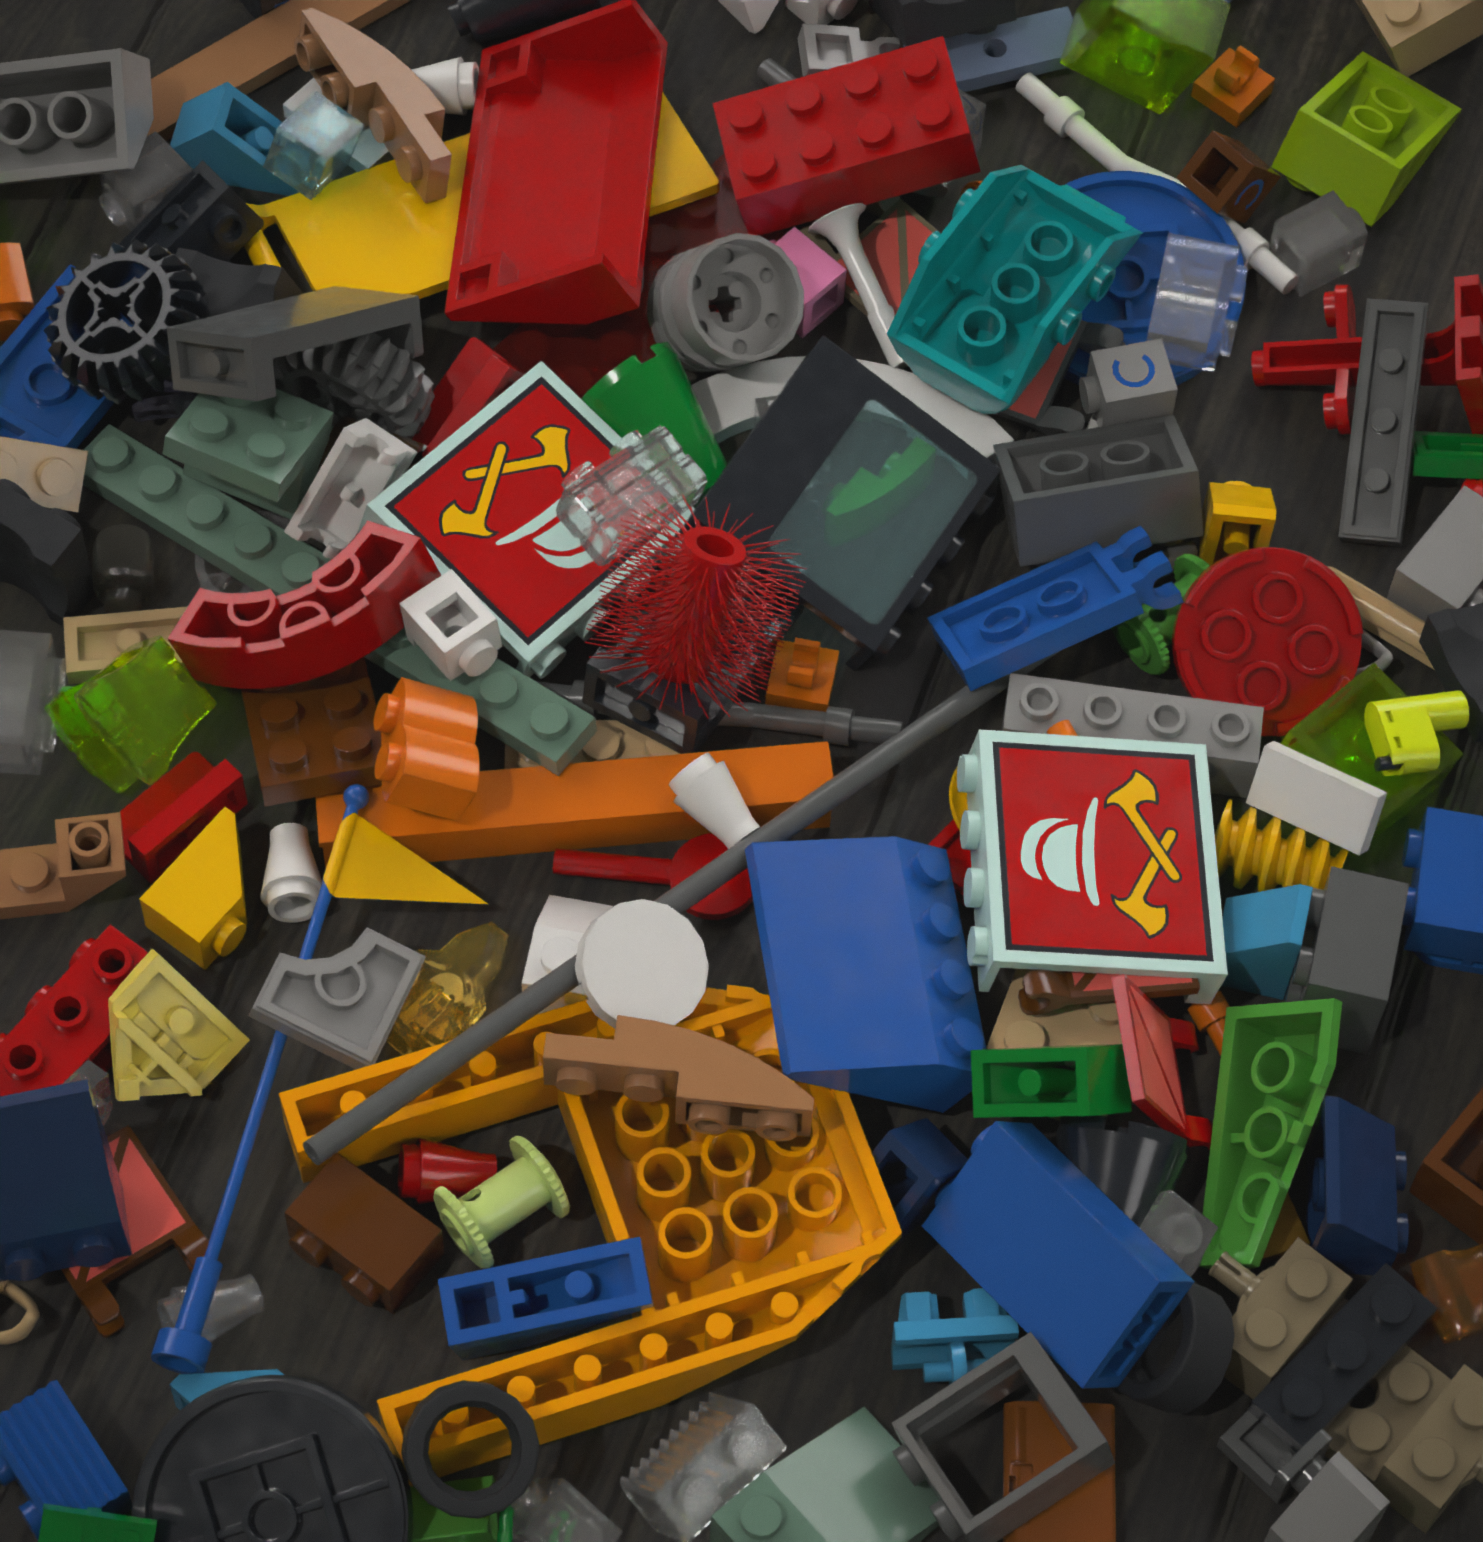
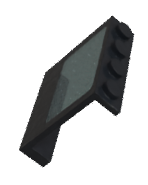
M823 335L795 370L694 509L693 513L697 520H700L701 527H709L705 497H707L711 527L715 511L714 528L720 529L729 504L730 507L722 529L723 531L729 532L736 520L739 519L732 531L735 530L753 513L733 534L737 539L774 525L751 536L742 542L743 545L790 539L775 542L779 544L766 547L758 552L799 553L801 555L751 554L748 557H792L790 559L768 561H782L778 563L807 568L801 569L773 563L771 566L766 567L801 572L777 571L785 575H794V578L806 583L786 576L768 577L785 579L783 581L803 586L799 587L776 581L788 588L799 590L795 591L799 593L798 595L788 589L781 588L786 593H792V596L799 599L797 600L799 603L857 645L845 663L852 670L856 671L871 655L881 661L902 633V630L894 625L904 610L912 615L926 599L934 586L926 577L935 564L944 569L965 542V539L958 535L957 532L966 519L975 524L993 502L996 494L989 490L988 487L1001 468ZM691 513L686 521L695 528L696 524ZM684 523V524H683L684 527H685L687 530H690V528L688 527V525H687L686 523ZM769 543V544H763V545H757V546H751V547H745V548H746V551H748V550L756 549V548H759V547H763V546H767V545H771V544H775V543ZM748 561L754 564L768 563L762 561ZM764 569L757 570L761 574L780 575Z

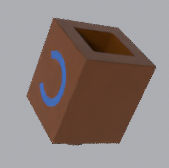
M1212 130L1176 178L1217 214L1245 224L1281 176L1243 143Z

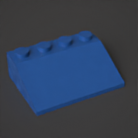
M896 836L752 842L745 848V855L782 1073L793 1081L942 1113L972 1092L971 1050L986 1049L971 969L968 964L967 949L947 850Z

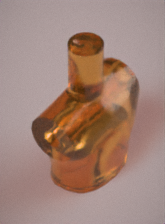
M1483 1243L1458 1251H1438L1410 1265L1417 1290L1438 1308L1430 1321L1444 1344L1460 1340L1482 1329Z

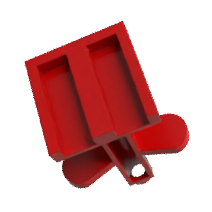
M1479 274L1454 277L1455 319L1447 328L1438 332L1427 333L1421 386H1458L1472 434H1483V287ZM1336 284L1334 291L1324 292L1323 304L1327 327H1336L1337 338L1263 342V350L1252 351L1251 366L1256 387L1268 385L1335 386V392L1323 395L1325 424L1328 430L1338 429L1341 435H1351L1362 337H1356L1355 304L1351 286L1349 284Z

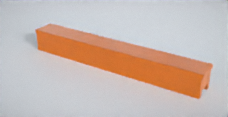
M828 741L569 763L559 776L543 766L479 771L477 793L459 821L387 803L383 797L382 785L366 788L369 793V801L364 808L358 811V816L364 818L427 862L553 852L556 848L576 850L690 840L711 832L673 802L677 795L668 784L682 769L705 753H710L717 763L725 762L752 817L760 827L833 778ZM344 792L315 797L319 847H323L325 867H327L346 809V804L343 800ZM832 810L805 829L830 827Z

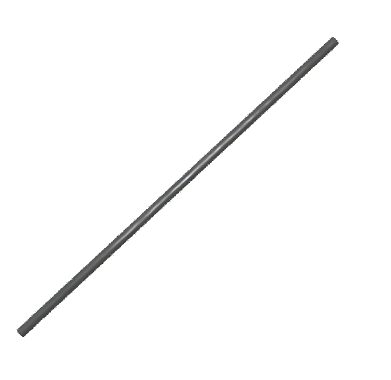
M1190 538L1185 539L1180 544L1168 546L1162 550L1163 554L1170 561L1173 571L1176 558L1183 554L1195 556L1198 554L1197 547ZM1172 571L1171 573L1157 579L1154 583V586L1174 572ZM1057 653L1012 673L1027 675ZM1010 674L973 691H970L966 685L664 893L654 902L667 904L682 914L748 868L745 848L752 842L789 840L1008 688ZM576 955L303 1142V1147L308 1157L316 1165L322 1164L577 987L578 980L575 972Z

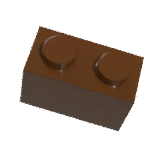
M336 1153L284 1212L290 1237L288 1243L299 1257L316 1268L325 1263L343 1277L340 1281L342 1286L357 1301L367 1307H372L377 1302L391 1314L397 1311L444 1255L442 1230L339 1153Z

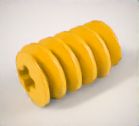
M1231 799L1227 802L1215 833L1218 877L1220 878L1229 867H1233V886L1240 890L1254 875L1258 876V892L1275 889L1278 884L1282 885V887L1302 884L1323 890L1331 866L1343 869L1349 853L1348 850L1342 848L1335 857L1331 856L1330 842L1319 838L1311 848L1306 847V831L1299 827H1296L1287 839L1281 837V819L1275 816L1262 830L1257 829V809L1250 807L1238 821L1232 820Z

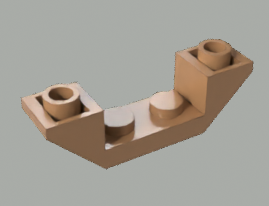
M121 813L55 819L56 843L0 850V920L69 912L126 877Z

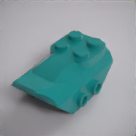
M1023 165L992 171L976 190L969 188L963 193L954 208L951 222L943 232L934 231L925 241L919 253V265L887 332V336L896 353L911 368L912 372L925 383L974 411L983 414H996L1005 411L1016 402L1044 366L1057 343L1066 345L1072 339L1081 323V312L1091 299L1099 302L1106 295L1116 275L1115 268L1143 232L1125 223L1126 217L1067 184L1057 185Z

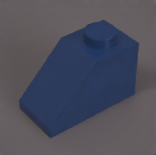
M928 1118L888 1131L872 1152L902 1230V1238L890 1249L929 1217L936 1207L934 1201L940 1189L947 1182L956 1178L968 1161Z

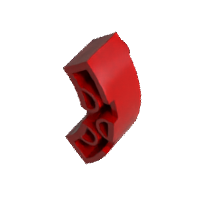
M367 520L360 532L339 554L312 572V582L298 589L275 596L271 589L249 593H224L199 588L167 639L194 680L237 689H262L309 681L354 663L395 636L404 628L399 603L440 577L441 573L421 537Z

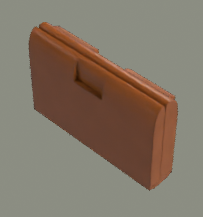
M1012 1401L1004 1404L1003 1497L1073 1452L1039 1401ZM1081 1403L1108 1441L1115 1461V1406L1102 1403ZM1115 1464L1004 1536L1003 1542H1116Z

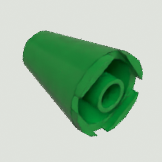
M668 342L657 343L650 346L656 354L655 357L641 363L636 355L631 356L602 377L581 399L681 496L683 494L685 499L696 508L726 467L727 462L677 352L674 351Z

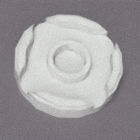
M645 899L619 903L593 920L578 943L575 962L578 985L582 983L583 990L589 998L586 1000L587 1004L597 1017L615 1029L617 1015L676 1025L695 1010L706 991L709 970L703 940L690 921L667 904Z

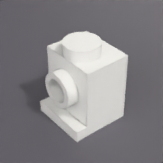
M452 569L399 603L407 639L414 647L418 645L450 681L464 672L471 677L478 676L488 670L495 662L498 655L497 650L502 647L497 618Z

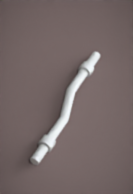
M1026 73L1018 81L1016 91L1044 114V123L1060 137L1065 138L1069 136L1109 172H1144L1170 179L1185 186L1178 179L1128 157L1084 119L1085 112L1068 96L1059 97L1033 73ZM1221 215L1238 242L1245 270L1253 268L1282 294H1288L1297 285L1299 276L1269 251V242L1251 227L1244 229L1235 220Z

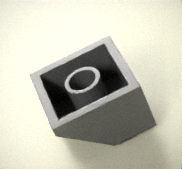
M1331 866L1324 889L1313 887L1306 921L1307 927L1315 928L1312 947L1301 946L1294 973L1291 975L1286 990L1284 1002L1329 998L1342 1001L1338 1048L1367 1055L1389 998L1409 884Z

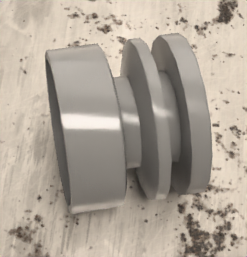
M735 233L674 255L658 270L648 292L647 319L655 342H668L674 351L677 352L685 369L691 372L716 374L776 355L794 338L803 318L804 289L796 266L779 246L759 235ZM709 305H716L718 312H710Z

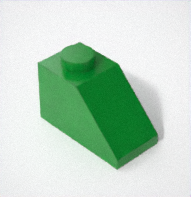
M1122 1044L971 1050L974 1118L1095 1116L1132 1112L1131 1093Z

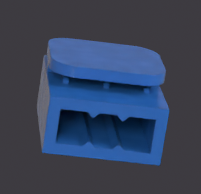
M1427 807L1419 830L1408 829L1403 849L1402 867L1413 868L1411 887L1408 890L1402 925L1406 926L1404 950L1414 951L1420 960L1431 966L1483 975V816Z

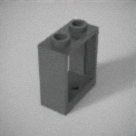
M1029 1332L892 1422L902 1444L893 1450L892 1453L914 1487L926 1480L938 1498V1501L929 1506L951 1542H954L961 1536L964 1537L966 1542H997L1115 1464L1108 1441L1032 1332ZM1024 1384H1027L1073 1452L973 1517L928 1447Z

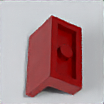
M476 337L470 338L434 389L435 398L430 406L432 410L420 432L415 434L412 439L427 446L422 456L428 455L526 373L482 340Z
M199 752L189 754L120 811L125 859L152 884L224 807L236 814L248 804L243 775L226 758L214 767Z

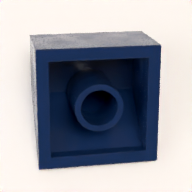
M1325 1096L1305 1147L1306 1235L1310 1242L1309 1246L1346 1274L1374 1275L1385 1263L1392 1267L1397 1254H1405L1407 1250L1409 1235L1407 1213H1397V1191H1404L1406 1185V1152L1396 1150L1395 1126L1340 1097Z

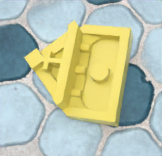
M151 949L108 999L115 1098L118 1101L140 1100L141 1096L188 1093L190 1096H202V1089H205L250 1041L245 1034L154 949Z

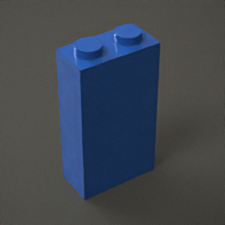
M995 1121L993 1125L983 1130L974 1140L971 1147L972 1155L957 1177L947 1182L940 1189L934 1201L936 1207L922 1227L1027 1333L1032 1332L1041 1347L1082 1389L1119 1387L1195 1281L1032 1123Z

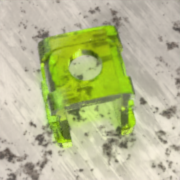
M161 635L128 647L96 675L67 691H60L44 706L46 713L52 719L57 729L56 735L68 750L77 755L76 759L92 777L96 776L116 793L125 792L138 778L148 785L154 784L169 769L168 764L185 737L217 705V702L205 687L201 688L174 656L175 651Z

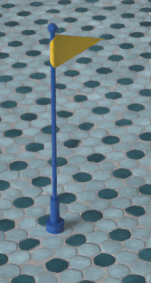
M352 784L346 788L343 794L346 809L327 863L299 958L304 960L313 958L331 897L489 904L382 830L358 816V811L364 808L369 801V793L364 786ZM277 1030L271 1043L204 1257L196 1258L175 1327L161 1328L153 1347L152 1361L163 1368L177 1373H204L211 1352L212 1343L202 1337L201 1334L223 1267L222 1263L217 1260L288 1037Z

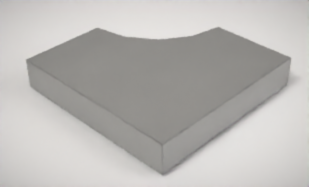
M368 927L351 947L329 958L304 960L279 953L248 1016L354 1069L375 1064L426 956Z

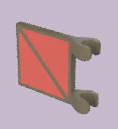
M899 196L866 205L865 211L879 218L859 234L865 254L887 302L893 307L895 314L919 265L918 257L922 246L934 231H938ZM810 225L799 230L847 269L841 255L833 251L824 236L808 233ZM847 269L844 297L864 315L868 316Z

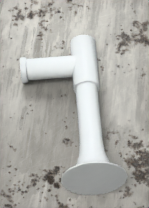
M855 203L836 209L815 221L809 227L808 233L811 235L821 234L836 247L868 313L869 323L889 366L899 369L906 368L908 365L896 353L887 336V332L896 314L893 307L887 302L859 237L858 220L859 216L865 211L866 205Z

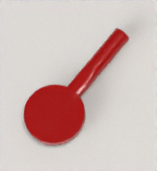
M712 833L690 839L678 849L673 859L556 848L553 859V874L670 885L672 889L727 851L728 848ZM748 868L686 911L691 915L707 920L726 919L742 912L753 901Z

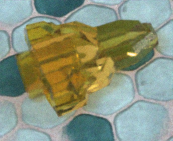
M489 922L458 933L441 950H416V952L426 956L386 1042L397 1052L405 1055L419 1051L422 1048L425 1049L451 1041L476 1024L486 1011L483 989L500 972L509 942V935L493 922Z

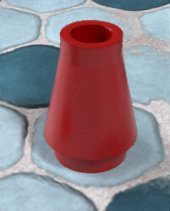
M418 1138L416 1144H401L398 1160L399 1198H414L416 1205L434 1202L435 1189L440 1186L446 1187L456 1198L462 1197L497 1173L496 1154L479 1153Z

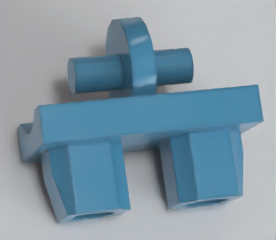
M983 1288L972 1289L963 1294L964 1318L939 1319L937 1295L930 1292L904 1293L901 1295L898 1322H894L891 1343L892 1370L923 1368L924 1383L949 1381L950 1385L1014 1343L1015 1339H1018L1019 1336L1018 1323L1010 1315H1007V1312Z

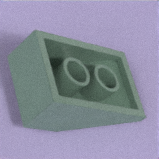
M864 1406L765 1470L711 1516L709 1541L921 1542L939 1526L929 1506L938 1501V1498L926 1480L914 1487L892 1453L893 1450L901 1445Z

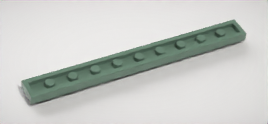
M110 424L84 449L88 451L83 486L257 592L271 589L275 596L298 589L311 583L312 572L331 560L324 557L321 551L306 542L295 540L286 534L283 528L220 490L183 475V468ZM405 627L376 650L364 656V658L399 679L403 677L473 696L478 711L477 727L557 776L562 773L597 732L596 718L498 658H496L488 670L478 676L471 677L464 672L450 681L418 645L414 647L407 639Z

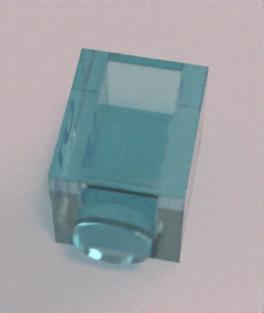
M316 91L278 126L263 168L312 200L349 165L365 124Z

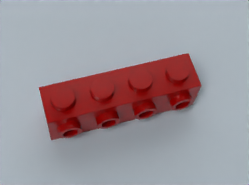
M111 924L96 940L90 938L83 942L73 954L69 962V969L52 987L46 985L38 990L29 1001L25 1009V1016L8 1034H0V1096L88 1079L92 1089L112 1067L108 999L148 952Z

